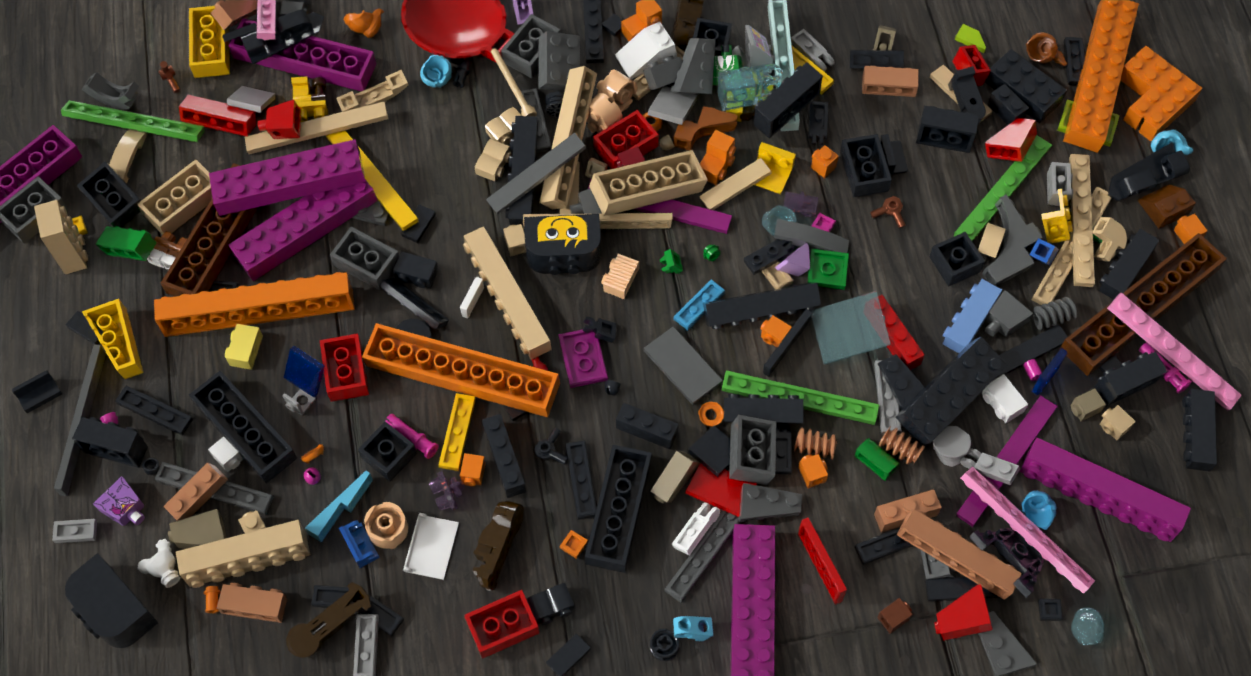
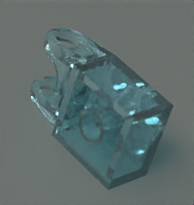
M769 64L719 72L718 97L722 111L756 105L758 101L766 99L771 92L767 88L769 85H775L777 88L780 86L779 80L783 75L781 67ZM776 70L779 74L771 76L769 71Z

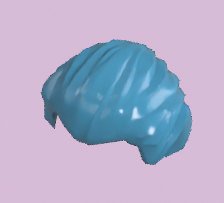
M1031 491L1022 502V512L1037 527L1047 530L1056 516V503L1045 492Z

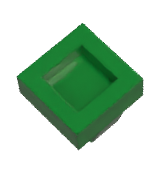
M671 249L665 251V255L660 259V262L662 264L667 263V265L662 268V271L665 273L675 272L676 274L682 272L680 255Z

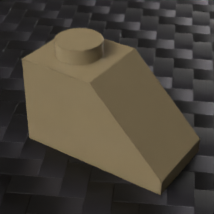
M879 25L873 50H892L897 29Z

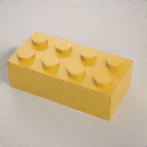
M214 6L189 8V66L194 78L230 74L229 40L224 42L222 37L223 34L229 32V28L223 30L212 16L211 12L215 9Z

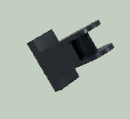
M974 66L957 70L948 83L950 91H954L960 111L979 115V124L985 116L986 110L974 79L976 72Z

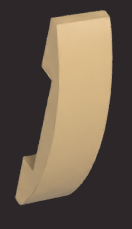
M402 70L386 76L387 81L355 95L351 91L337 97L336 99L342 112L385 102L396 96L408 86Z
M129 129L119 141L109 165L115 169L126 183L128 182L127 173L137 149H141L147 136L146 132Z

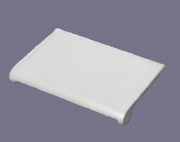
M419 513L403 571L444 580L459 522Z

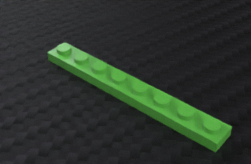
M70 100L61 109L62 116L195 142H198L205 132L204 126Z
M1037 135L1023 161H1015L955 231L954 236L966 232L973 242L998 212L995 204L1000 197L1007 194L1008 198H1010L1051 149L1052 144Z
M726 371L721 390L747 397L749 394L760 395V398H768V395H780V399H788V395H799V399H803V409L872 425L876 423L879 404Z

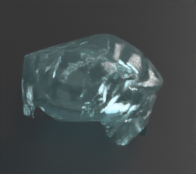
M781 205L766 212L762 217L763 227L772 236L775 234L777 219L797 221L795 213Z
M1082 608L1074 615L1071 631L1080 644L1097 645L1104 638V622L1099 612L1095 609Z

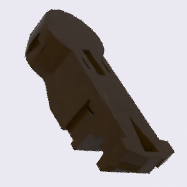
M678 0L674 27L671 34V39L676 46L687 47L690 38H693L697 18H700L702 14L704 0Z
M511 501L499 502L494 510L492 521L485 527L479 537L477 548L473 553L485 565L481 564L480 568L474 567L473 572L479 580L481 587L486 588V590L492 591L496 589V581L514 536L522 524L524 508L521 504Z
M351 582L347 585L349 588L347 593L308 624L294 626L288 632L286 638L288 650L294 656L310 658L320 650L324 641L344 627V622L352 621L355 614L361 610H369L372 607L370 597L363 587Z

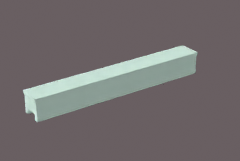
M768 0L772 54L775 58L776 89L786 77H791L794 73L787 0ZM799 113L780 130H799Z

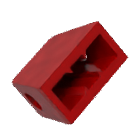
M295 100L267 109L266 119L258 121V128L260 131L267 130L273 139L300 138L301 109Z

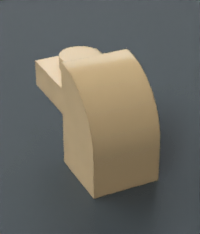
M1100 217L1092 231V234L1102 240L1094 257L1099 261H1110L1115 256L1116 249L1125 248L1127 235L1124 227L1113 218Z
M987 223L978 251L996 258L1006 229Z

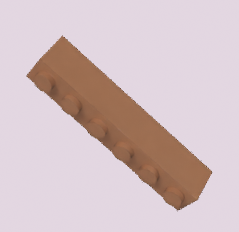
M914 508L905 517L897 533V536L975 583L981 584L982 587L1004 600L1013 593L1015 589L1013 583L1022 574L1012 565L1005 564L993 554L987 553L984 550L981 551L975 543H970L962 538L960 534L950 531L942 523L930 519L925 513Z

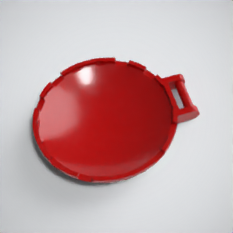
M404 0L402 3L401 20L407 35L419 47L435 55L448 58H467L482 54L496 62L491 53L492 48L501 38L506 40L498 49L502 57L501 50L515 34L505 28L506 11L504 5L499 0Z

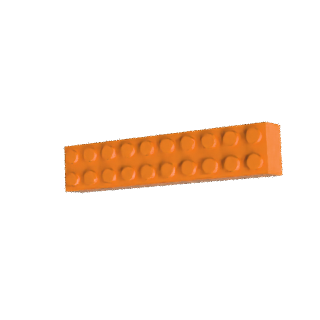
M1130 0L1100 1L1063 142L1097 153L1105 143L1139 3Z
M336 272L325 276L316 275L311 278H296L290 281L279 280L275 283H259L254 286H239L233 289L222 288L218 291H202L198 294H182L176 297H162L161 299L154 300L155 321L165 337L236 327L237 324L252 325L355 310L353 289L347 272Z
M377 323L362 356L367 367L475 396L547 418L560 385L557 373Z

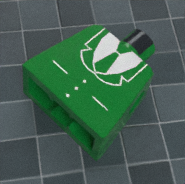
M721 45V56H714L712 86L746 85L741 56L732 55V45Z

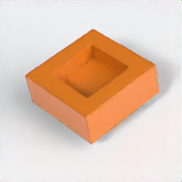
M570 530L561 543L560 549L577 559L588 544V540Z

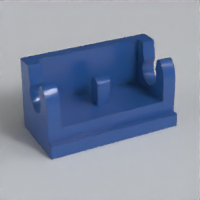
M358 520L339 528L359 568L380 558L362 523H359Z

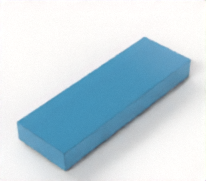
M711 279L674 316V320L688 331L705 314L703 303L719 300L725 294V290Z

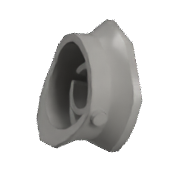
M947 426L933 440V449L936 451L939 460L944 465L951 467L960 464L961 459L968 454L971 446L970 435L957 426Z

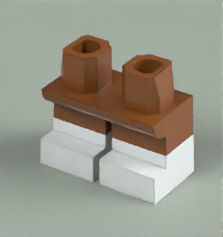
M166 231L161 238L156 236L155 241L157 243L147 258L148 262L169 270L187 239L182 237L175 244L173 242L176 237L170 232Z

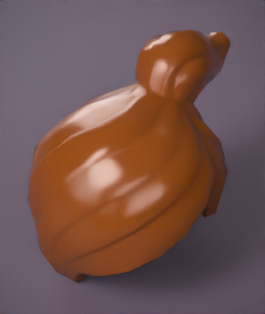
M1044 32L1037 33L1026 43V51L1032 61L1045 64L1053 60L1057 64L1067 65L1065 57L1061 51H1058L1056 39L1052 35Z

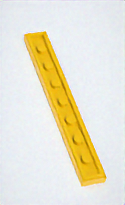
M345 130L325 135L332 145L353 140ZM359 148L365 179L374 189L377 200L403 231L419 222L417 216Z

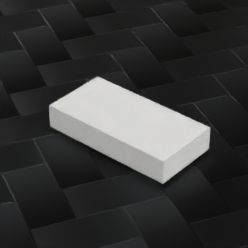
M479 277L474 279L460 306L462 317L469 318L484 289L483 279Z

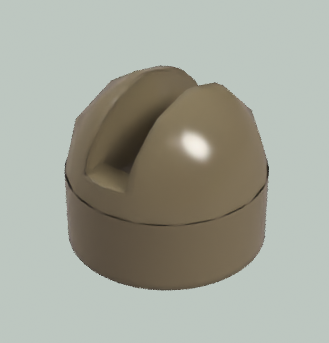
M669 135L660 139V147L666 151L674 148Z

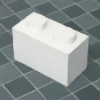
M1004 374L993 380L982 391L985 402L994 408L996 416L1002 419L1005 424L1024 413L1028 406V403Z

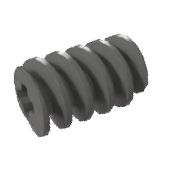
M1069 297L1055 300V302L1051 301L1048 304L1045 303L1033 309V319L1038 330H1042L1043 325L1049 328L1050 323L1055 326L1057 321L1061 324L1064 322V318L1066 321H1070L1071 316L1074 319L1077 318V308Z

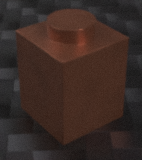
M898 598L880 611L877 618L891 634L908 622L913 614L911 613L910 606Z

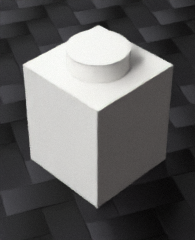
M222 437L208 449L214 459L227 472L238 467L240 461L243 460L240 453L225 437Z

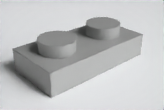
M95 519L54 521L52 541L54 543L95 541L97 521Z

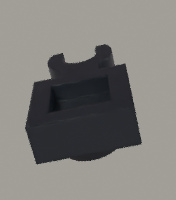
M591 317L584 319L583 323L588 325H585L582 331L585 333L594 332L595 338L611 343L615 340L616 323L601 318L597 321Z

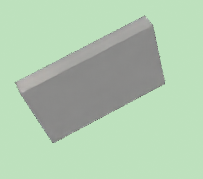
M663 86L650 106L648 115L682 125L695 104L697 95L687 92H671V87Z

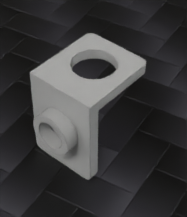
M302 388L293 398L285 393L282 395L286 402L285 406L290 411H296L300 415H303L316 400L313 395ZM300 396L308 398V402L305 405H300L297 402Z

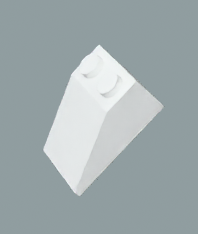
M660 21L644 28L615 54L630 79L643 74V70L648 69V65L656 61L659 64L664 63L663 59L672 55L674 58H677L675 44Z

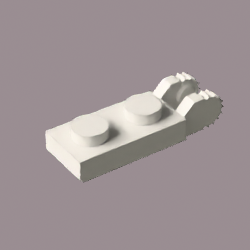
M708 503L702 504L673 541V547L690 556L713 522H716L720 509L717 507L711 509Z

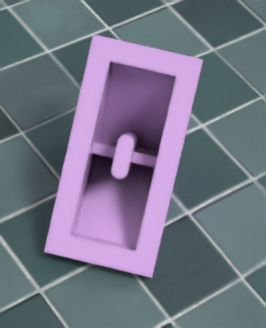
M512 0L517 24H523L533 14L531 0Z
M805 243L775 268L781 272L798 277L810 269L809 245Z

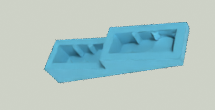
M365 471L305 527L308 535L322 542L343 510L352 512L373 481L371 474Z

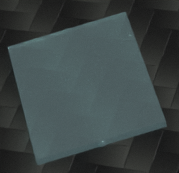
M877 291L811 311L813 312L812 319L817 335L816 339L819 343L824 364L891 345Z

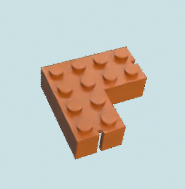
M1145 46L1123 67L1120 80L1141 96L1129 107L1123 120L1136 130L1144 118L1145 120L1139 133L1152 142L1158 133L1164 131L1196 101L1202 87L1149 47Z

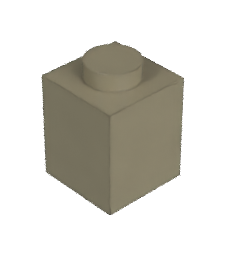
M1093 389L1076 397L1070 406L1073 414L1082 422L1100 413L1106 404L1096 389Z

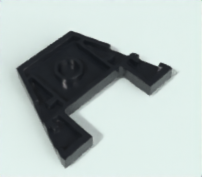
M1012 528L999 529L996 532L986 530L985 533L974 531L969 536L981 551L990 545H994L998 553L1005 557L1017 571L1022 573V576L1013 583L1014 586L1026 598L1033 592V586L1037 582V575L1040 573L1045 559L1039 551L1025 541L1023 536Z

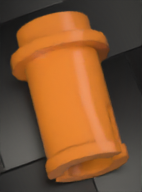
M208 586L204 591V595H206V613L219 612L217 609L218 595L220 594L218 586Z

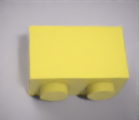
M242 324L236 325L235 330L231 332L230 346L225 350V358L230 366L252 370L263 337L259 327Z

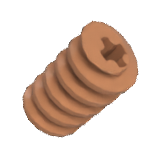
M890 426L881 439L879 446L882 447L887 444L886 451L893 448L892 455L895 456L900 453V460L907 457L906 464L915 463L925 446L922 445L920 448H917L918 441L911 444L912 437L909 436L904 439V432L897 435L898 428L891 431Z
M801 427L797 434L794 451L799 447L800 453H803L805 448H807L808 455L815 450V455L823 452V458H826L830 453L831 460H833L837 441L834 434H832L830 439H828L827 433L820 437L819 431H816L814 436H812L811 429L805 434L804 428Z

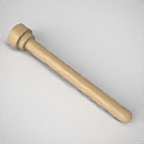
M495 48L492 49L491 53L522 107L521 115L537 116L534 107L527 104L499 51Z

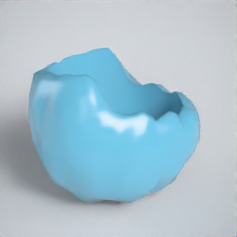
M430 56L420 70L422 81L432 88H441L452 77L451 63L444 56Z

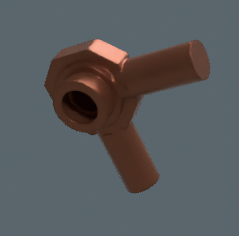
M162 61L160 63L161 70L158 72L162 80L166 79L173 92L178 93L180 88L173 78L176 73L171 65L168 66L166 61Z
M895 196L885 199L883 207L870 212L872 218L885 213L894 216L899 228L906 226L900 214L903 205L900 199Z

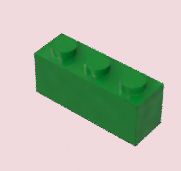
M106 226L95 245L106 255L146 261L157 242L145 230L137 231L132 228L123 229L118 226Z

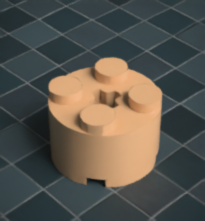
M615 69L611 70L604 80H600L596 87L598 93L609 96L610 98L607 100L611 103L615 102L621 112L630 106L633 101L631 97L633 94L636 95L637 92L636 82Z
M598 93L591 99L587 127L593 133H600L623 118L618 105L615 102L611 103L607 99L610 97L603 93Z
M383 502V504L375 505L369 509L365 516L366 532L372 543L385 549H395L406 538L408 523L403 511L396 504Z

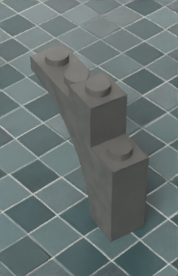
M1007 194L1000 197L995 204L1001 216L1003 228L1006 229L1003 245L997 259L982 272L986 281L994 286H998L1029 270L1034 262L1033 257L1026 250L1033 247L1038 238H1043L1040 229L1033 222L1028 225L1025 224L1024 217L1018 213L1014 202L1008 198Z

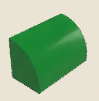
M870 438L866 439L857 448L855 453L857 459L884 481L900 466V463Z

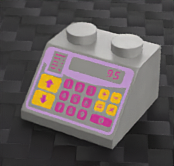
M745 25V56L750 74L772 73L775 58L772 55L771 45H768L767 39L750 25Z

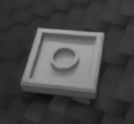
M241 86L227 98V105L261 112L275 100V93Z

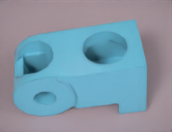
M680 616L673 619L674 637L704 641L713 636L711 617ZM705 624L707 626L706 632H704L703 625Z

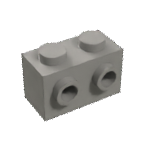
M1051 163L1047 172L1048 205L1060 206L1058 189H1062V193L1067 195L1068 201L1072 199L1073 188H1071L1073 174L1071 173L1070 163Z

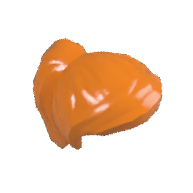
M376 9L373 13L365 12L364 10L360 14L349 13L345 15L343 20L352 31L363 33L367 38H372L380 30L381 14L384 11Z

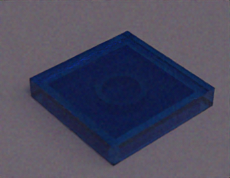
M293 346L289 351L284 378L314 398L318 395L325 366L296 346Z
M1060 349L1042 372L1031 392L1036 395L1041 393L1060 368L1067 355L1066 350Z

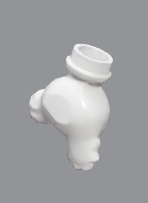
M163 539L159 540L156 544L158 552L152 558L143 559L138 563V570L143 574L149 573L154 577H162L161 583L166 588L177 584L180 577L178 571L173 570L176 561L171 553V543Z

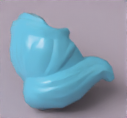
M1176 130L1162 131L1151 142L1153 152L1158 151L1171 142L1174 144L1175 152L1181 150L1184 155H1189L1193 152V148L1188 146L1185 137Z

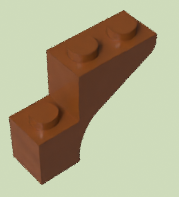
M703 106L698 123L685 120L682 125L678 124L674 135V147L690 151L693 144L699 138L712 135L715 130L722 133L734 131L737 127L738 115L732 112L720 111L713 107Z

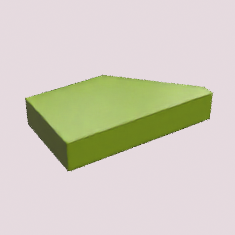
M963 24L955 36V40L967 46L976 45L978 50L984 53L986 46L980 32Z

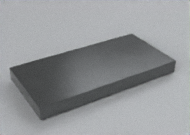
M671 327L644 347V352L692 405L723 382L674 327Z

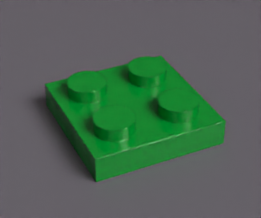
M811 249L807 283L817 282L819 287L845 290L849 253Z

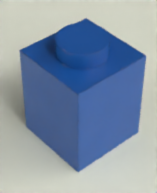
M1038 238L1030 256L1050 266L1059 249Z

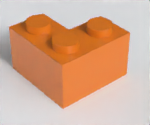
M641 0L637 2L636 14L621 21V32L628 41H631L644 28L659 21L662 24V9L655 0Z
M718 130L714 131L707 142L706 154L700 162L708 179L707 181L714 185H717L719 180L724 179L727 167H731L735 160L733 155L736 150L734 146L735 138Z

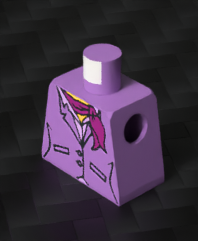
M122 476L93 503L101 513L122 526H125L130 520L135 525H139L145 518L140 512L144 508V504Z

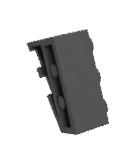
M690 38L682 59L683 63L677 72V79L671 88V92L712 94L715 39Z

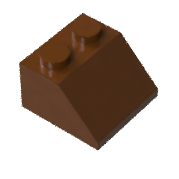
M1166 185L1138 199V202L1158 229L1179 220L1185 215H1189L1196 204L1186 189L1173 185Z

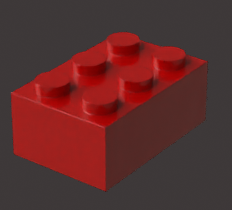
M638 110L593 136L594 150L608 164L610 169L617 168L616 162H618L619 153L638 146L644 156L657 148L659 142V134Z
M358 333L320 340L326 391L330 401L369 395L365 363L362 358V343Z
M522 590L464 615L482 659L540 633Z

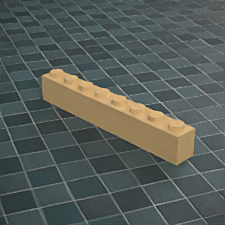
M586 66L570 69L552 149L573 133L581 141L583 139L597 73ZM579 154L544 180L539 203L552 210L568 206Z
M484 226L464 235L465 243L463 247L467 254H471V261L475 268H479V275L483 282H487L489 294L491 296L494 295L497 299L495 300L496 306L499 311L503 310V317L507 325L511 324L513 336L521 342L522 352L528 354L530 359H534L550 351L551 343Z

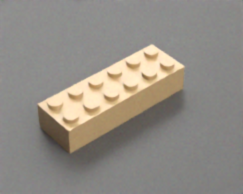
M693 150L594 173L589 187L603 216L702 192L708 179Z
M299 520L176 551L179 575L189 587L193 588L201 587L204 583L211 581L221 582L230 576H243L245 572L262 571L268 566H281L287 561H300L305 559L306 556H310L306 532Z

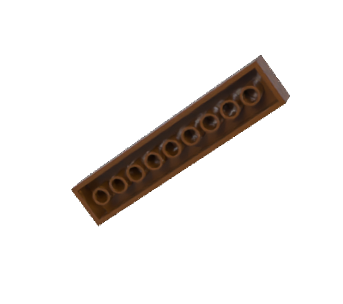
M1198 233L1123 294L1154 321H1157L1220 270L1227 258ZM1109 305L1067 337L1060 348L1087 376L1138 336L1136 332L1107 309Z

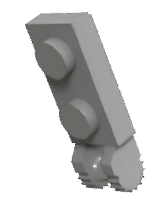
M805 29L791 37V43L821 70L826 71L827 69L821 58L829 66L835 64L834 59L827 53V50Z
M970 448L967 455L978 460L977 463L965 457L960 461L962 466L968 469L974 467L981 475L1008 485L1012 484L1020 470L1019 465L983 452L980 453L973 448Z

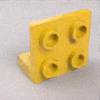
M761 142L757 160L762 158L771 170V174L754 185L781 194L794 167L796 154Z
M1058 189L1061 211L1042 214L1047 243L1049 244L1070 240L1069 232H1073L1072 222L1068 221L1071 218L1069 207L1065 208V206H1068L1067 195H1063L1062 189Z

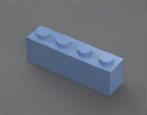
M981 279L978 285L974 284L970 291L971 297L969 299L965 298L961 305L963 310L961 313L957 312L953 317L952 322L954 324L952 327L948 326L943 334V337H945L943 345L960 353L974 339L989 311L998 300L1002 289Z

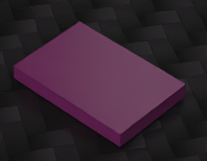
M582 330L558 334L570 388L608 380L599 339L595 338L594 332L585 333Z

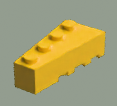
M116 299L82 311L120 375L124 379H128L142 374L143 369L127 308L123 303ZM94 321L97 322V325L103 331V334L100 333Z

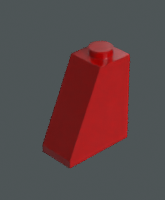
M1017 118L986 141L987 157L1022 162L1037 135L1036 121Z
M976 585L937 613L938 621L934 622L936 633L941 634L943 641L993 630L982 585Z

